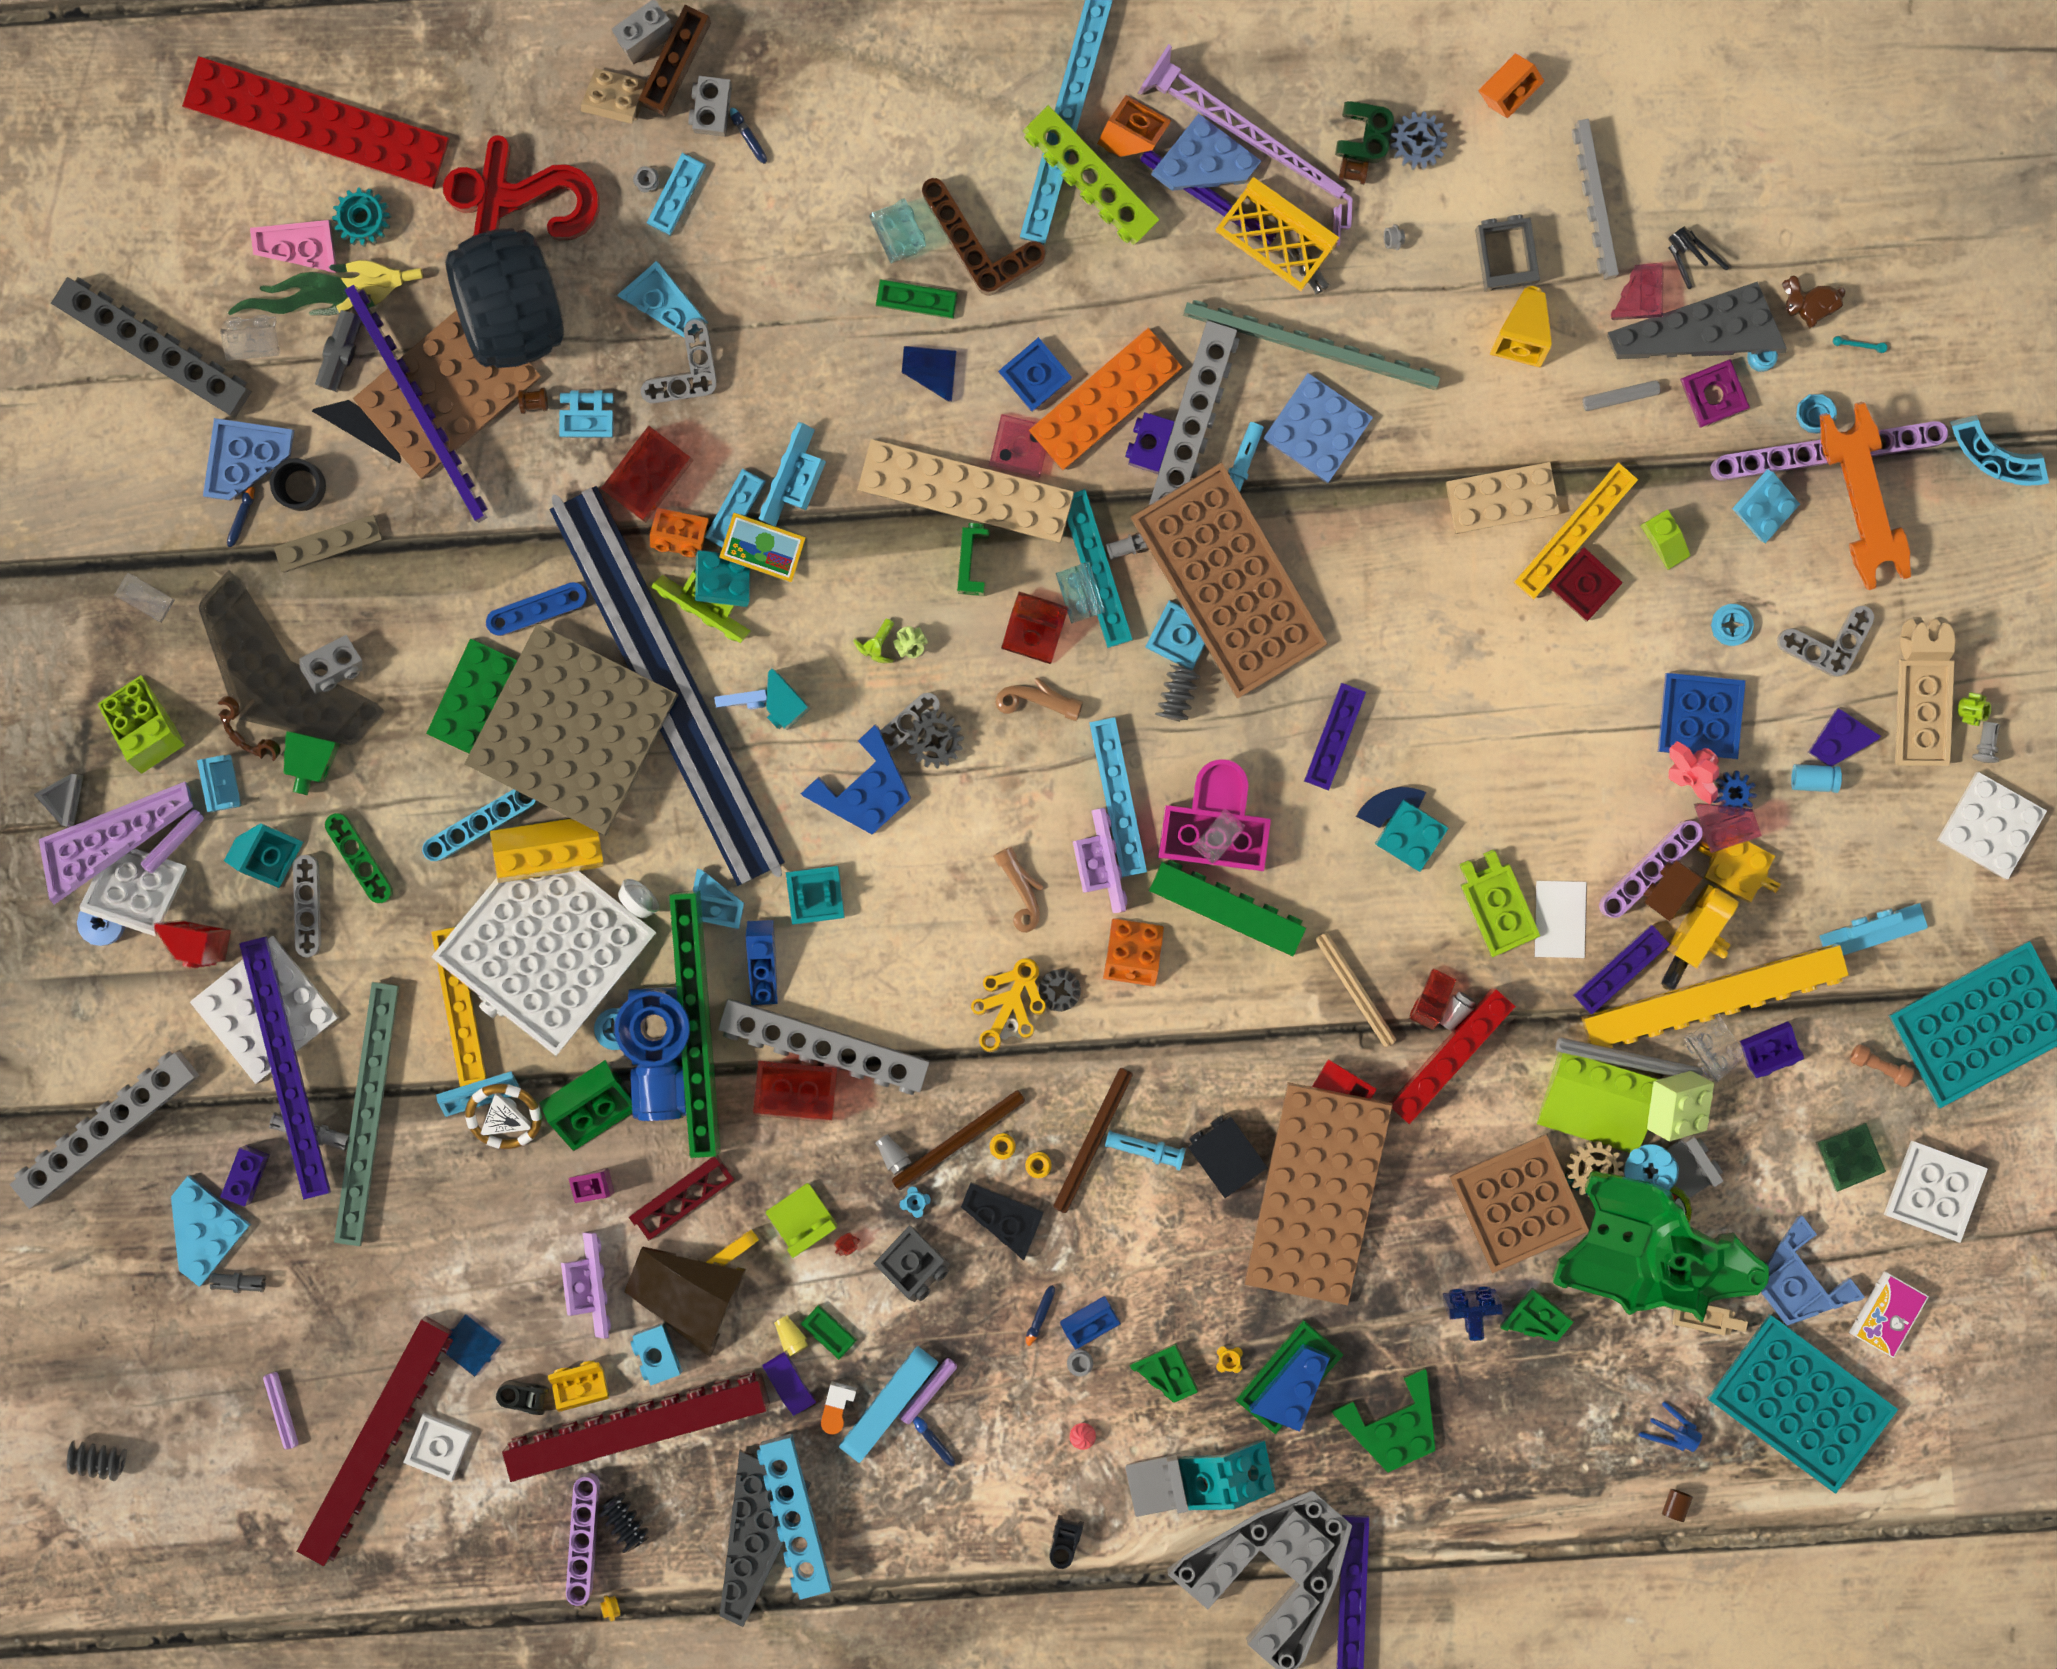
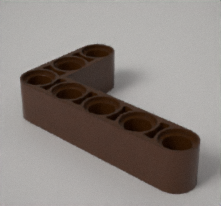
M930 178L924 182L922 194L926 204L982 294L986 296L994 295L1036 270L1044 263V246L1037 241H1031L992 264L945 184L938 178ZM931 186H937L942 192L938 197L931 198L927 195V190ZM946 208H950L955 212L954 218L949 221L942 219L940 216L941 212ZM959 231H965L969 238L964 243H958L954 240V235ZM1030 249H1037L1040 251L1041 257L1036 261H1031L1027 258L1026 254ZM971 254H979L982 257V262L977 266L970 265L967 259ZM1009 262L1017 264L1019 268L1013 275H1009L1004 271V266ZM984 277H994L996 284L992 288L983 287L981 281Z

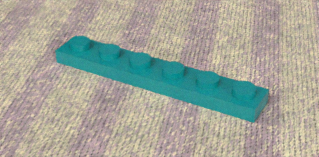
M1086 490L1074 492L1067 521L1106 646L1110 648L1133 639Z

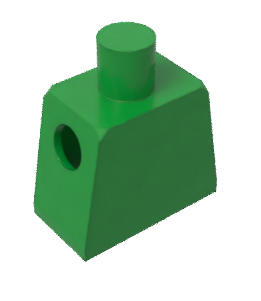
M286 731L283 772L284 774L296 777L292 792L308 795L311 780L316 782H324L326 780L340 743Z

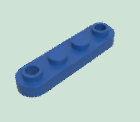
M571 582L491 611L486 618V626L492 634L504 636L579 609L587 602L588 594L581 584ZM574 591L579 593V598L576 601L570 599V594ZM499 618L505 620V625L501 628H498L496 625V621Z

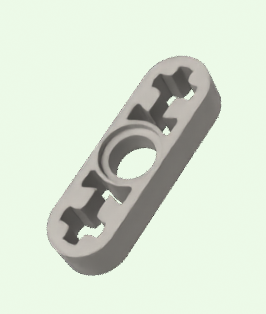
M921 694L880 730L881 735L885 732L890 735L895 731L891 726L896 723L897 728L905 734L903 738H900V735L897 734L893 738L895 743L893 746L887 744L890 751L895 750L911 736L900 724V720L904 715L910 714L914 716L915 720L920 722L919 716L911 711L912 707L916 706V709L919 710L923 706L922 699L930 700L932 698L935 701L932 704L935 713L938 712L940 702L934 694ZM928 709L925 710L923 713L927 718L930 717L931 712Z

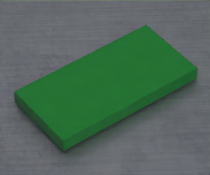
M1304 1320L1301 1321L1235 1398V1401L1275 1435L1283 1425L1252 1413L1249 1406L1279 1374L1283 1366L1301 1345L1305 1344L1325 1352L1330 1357L1321 1381L1344 1355Z

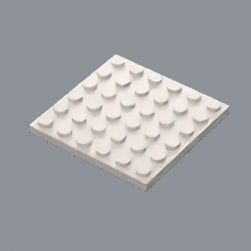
M579 871L498 883L496 878L431 957L553 1055L557 1056L656 935V932Z

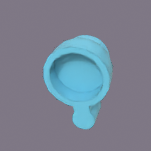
M1776 351L1762 352V354H1751V352H1748L1747 354L1748 364L1758 372L1770 370L1778 358Z

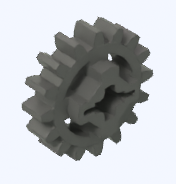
M934 710L931 711L928 718L922 713V721H912L915 729L907 730L912 735V738L906 739V743L913 745L908 751L910 754L917 753L915 757L917 763L924 759V766L927 768L931 762H933L936 769H939L940 762L942 761L948 766V758L951 757L955 760L958 758L954 753L955 750L963 749L958 744V741L964 740V736L957 734L962 728L960 725L952 726L955 719L950 717L946 720V713L943 711L939 717L936 716ZM932 723H941L947 727L939 729L934 727ZM924 728L925 732L923 738L918 740V735L920 731ZM933 734H936V736L939 737V743L937 745H934L933 742H930L932 740L931 736ZM950 739H952L951 746H950V748L946 751V750H945V747H946L947 741L950 740ZM930 750L936 752L938 756H929L923 752Z

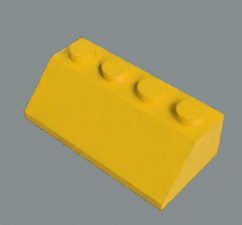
M574 819L490 831L498 883L603 867L599 833Z

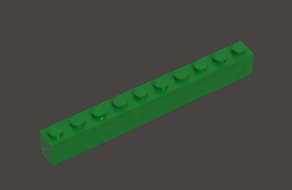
M700 890L674 892L669 895L677 1001L685 1009L690 1024L689 1038L682 1050L690 1158L716 1157L721 1152L701 893Z

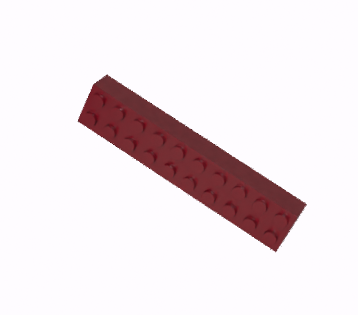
M755 1371L739 1375L740 1378L730 1382L729 1378L718 1380L710 1388L705 1389L704 1385L690 1388L688 1393L679 1396V1392L663 1396L664 1399L654 1403L653 1399L642 1401L634 1409L629 1410L628 1406L614 1409L612 1414L603 1417V1413L587 1417L588 1420L578 1424L577 1420L566 1422L558 1430L553 1431L552 1427L538 1430L536 1435L527 1438L526 1434L511 1438L512 1441L508 1442V1445L502 1451L509 1480L514 1482L767 1412L770 1400L762 1373L755 1375Z

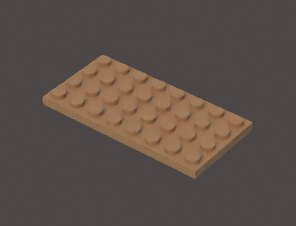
M1222 462L1130 516L1237 699L1327 645L1322 633Z
M1290 1082L1287 1083L1244 1281L1245 1285L1348 1305L1392 1103Z

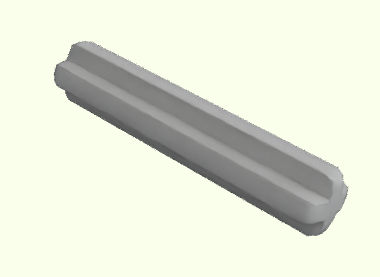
M1655 380L1586 396L1583 398V407L1585 411L1655 396L1660 394V385Z

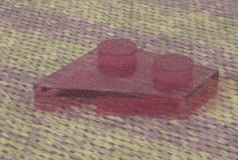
M1662 263L1635 265L1630 274V281L1624 286L1620 294L1621 298L1615 310L1613 309L1611 312L1612 320L1663 317L1664 266Z
M1704 803L1694 804L1711 853L1762 836L1753 809Z

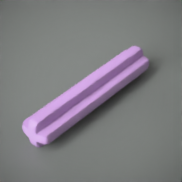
M192 809L141 862V866L147 872L153 873L204 820L202 814L196 809Z
M946 1358L900 1412L899 1418L904 1423L910 1424L957 1369V1364L950 1358Z
M277 1372L266 1374L263 1380L284 1449L294 1448L298 1445V1439Z

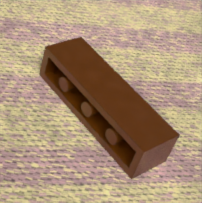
M684 5L638 99L643 107L666 117L711 25L708 15L688 5Z

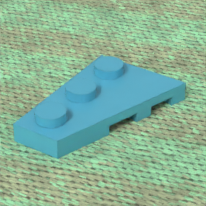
M657 261L617 295L682 337H684V327L690 319L699 318L706 324L708 323ZM693 324L692 329L688 331L689 334L693 333L695 335L702 328H698L697 324Z

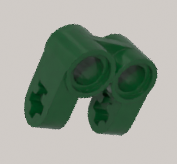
M1353 101L1344 102L1342 116L1366 122L1362 143L1345 140L1337 141L1335 155L1362 162H1381L1389 149L1394 123L1392 112L1388 108ZM1377 116L1383 117L1386 120V126L1383 128L1376 127L1373 123V118ZM1376 142L1381 146L1382 151L1378 154H1373L1369 151L1368 144Z

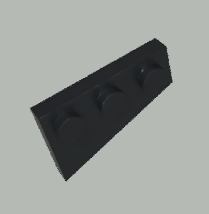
M970 1182L961 1205L963 1210L983 1227L987 1228L1023 1261L1025 1260L1044 1211L973 1182Z

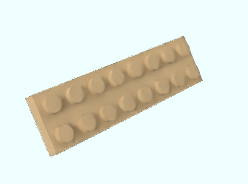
M873 439L870 440L857 489L872 495L1060 544L1074 497V492Z

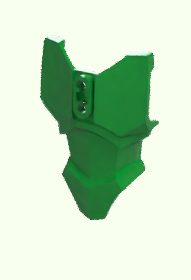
M1591 1172L1585 1185V1192L1588 1193L1596 1212L1589 1232L1577 1245L1558 1259L1553 1273V1283L1565 1289L1571 1287L1613 1299L1621 1304L1628 1315H1632L1637 1311L1665 1306L1693 1313L1700 1322L1704 1321L1709 1303L1731 1297L1758 1295L1766 1287L1769 1280V1266L1755 1255L1734 1232L1719 1234L1712 1238L1691 1227L1683 1208L1675 1203L1673 1195L1669 1190L1657 1184L1601 1172ZM1601 1224L1608 1225V1227L1604 1229H1601L1598 1226ZM1630 1231L1632 1235L1625 1236L1624 1233Z

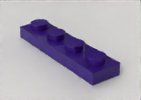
M1344 683L1340 684L1304 782L1329 791L1365 697V691Z
M1650 925L1577 990L1573 996L1592 1015L1670 944L1653 925Z

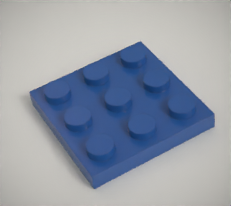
M1665 673L1658 752L1670 753V748L1678 741L1688 747L1692 754L1707 748L1713 751L1718 758L1738 759L1746 680Z

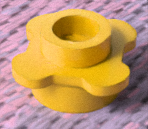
M1221 1346L1217 1349L1219 1362L1216 1364V1368L1219 1372L1233 1371L1234 1373H1239L1242 1370L1240 1357L1243 1355V1351L1241 1348L1227 1349ZM1228 1357L1232 1358L1231 1362L1227 1361Z

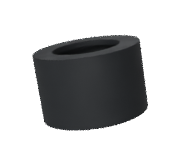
M291 458L284 460L275 467L270 477V489L273 497L281 505L296 511H307L316 507L322 501L326 491V481L323 473L315 465L303 459ZM296 471H307L316 481L315 491L307 501H295L286 492V481Z

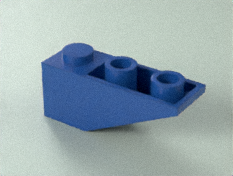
M747 921L746 948L751 1005L778 1004L774 921Z

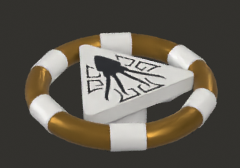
M493 1084L482 1087L471 1096L465 1109V1119L472 1134L486 1145L498 1149H513L525 1146L536 1137L542 1123L540 1107L535 1099L521 1088L509 1084ZM500 1093L522 1100L529 1108L532 1124L516 1109L517 1105L512 1099L504 1098ZM495 1094L481 1129L475 1115L476 1106L489 1095ZM528 1130L518 1138L508 1140L490 1135Z

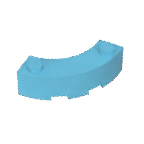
M1977 415L1950 421L1953 433L1964 454L1989 476L2014 483L2015 485L2032 486L2049 483L2044 457L2041 453L2018 454L1999 447L1983 432Z

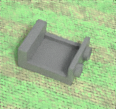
M651 0L613 27L612 32L618 39L617 42L634 64L668 40L673 26L657 1Z

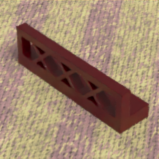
M718 1155L711 1157L631 1214L629 1219L634 1226L638 1225L649 1241L735 1179ZM717 1167L720 1168L727 1178L719 1185L708 1183L709 1172ZM705 1176L704 1182L698 1181ZM693 1184L704 1186L702 1197L698 1200L686 1198L688 1187ZM707 1186L714 1187L712 1190L706 1193ZM684 1191L683 1197L677 1196ZM671 1199L682 1201L681 1211L676 1215L665 1213L666 1204ZM685 1202L692 1203L691 1205L685 1208ZM662 1207V1212H656L657 1209ZM650 1214L661 1216L659 1227L653 1232H650L642 1221ZM664 1217L671 1218L663 1224Z

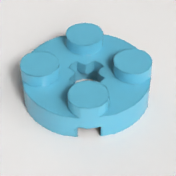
M1648 1144L1631 1151L1625 1163L1624 1174L1627 1178L1657 1184L1670 1190L1677 1183L1679 1167L1677 1161L1668 1150L1658 1145ZM1649 1164H1654V1168L1658 1169V1174H1654L1652 1179H1649L1648 1174L1645 1173V1168H1649Z

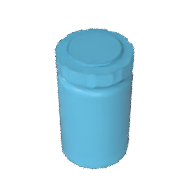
M1793 765L1791 774L1792 790L1832 791L1833 793L1840 791L1842 783L1840 766Z

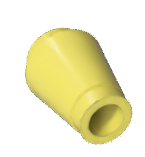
M788 1315L774 1323L783 1350L788 1352L790 1357L808 1347L806 1343L807 1338Z

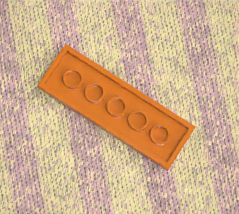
M1147 328L1029 429L1028 432L1033 435L1059 468L1064 471L1183 367L1153 332Z

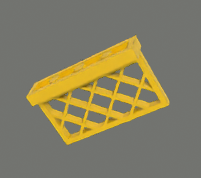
M1254 177L1215 230L1299 291L1304 289L1327 256L1334 250L1339 240V237ZM1246 198L1256 204V213L1243 214L1241 205ZM1238 210L1239 215L1233 216V215L1236 213V211ZM1272 215L1278 220V228L1264 229L1262 217ZM1258 217L1260 230L1246 232L1244 219ZM1240 220L1242 233L1232 234L1224 229L1229 221ZM1294 230L1299 234L1300 243L1286 245L1284 232ZM1280 232L1282 245L1267 247L1265 234ZM1261 235L1264 248H1251L1248 245L1247 237ZM1316 246L1323 253L1319 258L1307 260L1305 247ZM1301 248L1303 261L1289 262L1287 250ZM1283 250L1285 263L1274 264L1270 261L1269 252ZM1314 264L1312 268L1309 270V265ZM1305 266L1306 276L1301 282L1291 276L1290 267Z

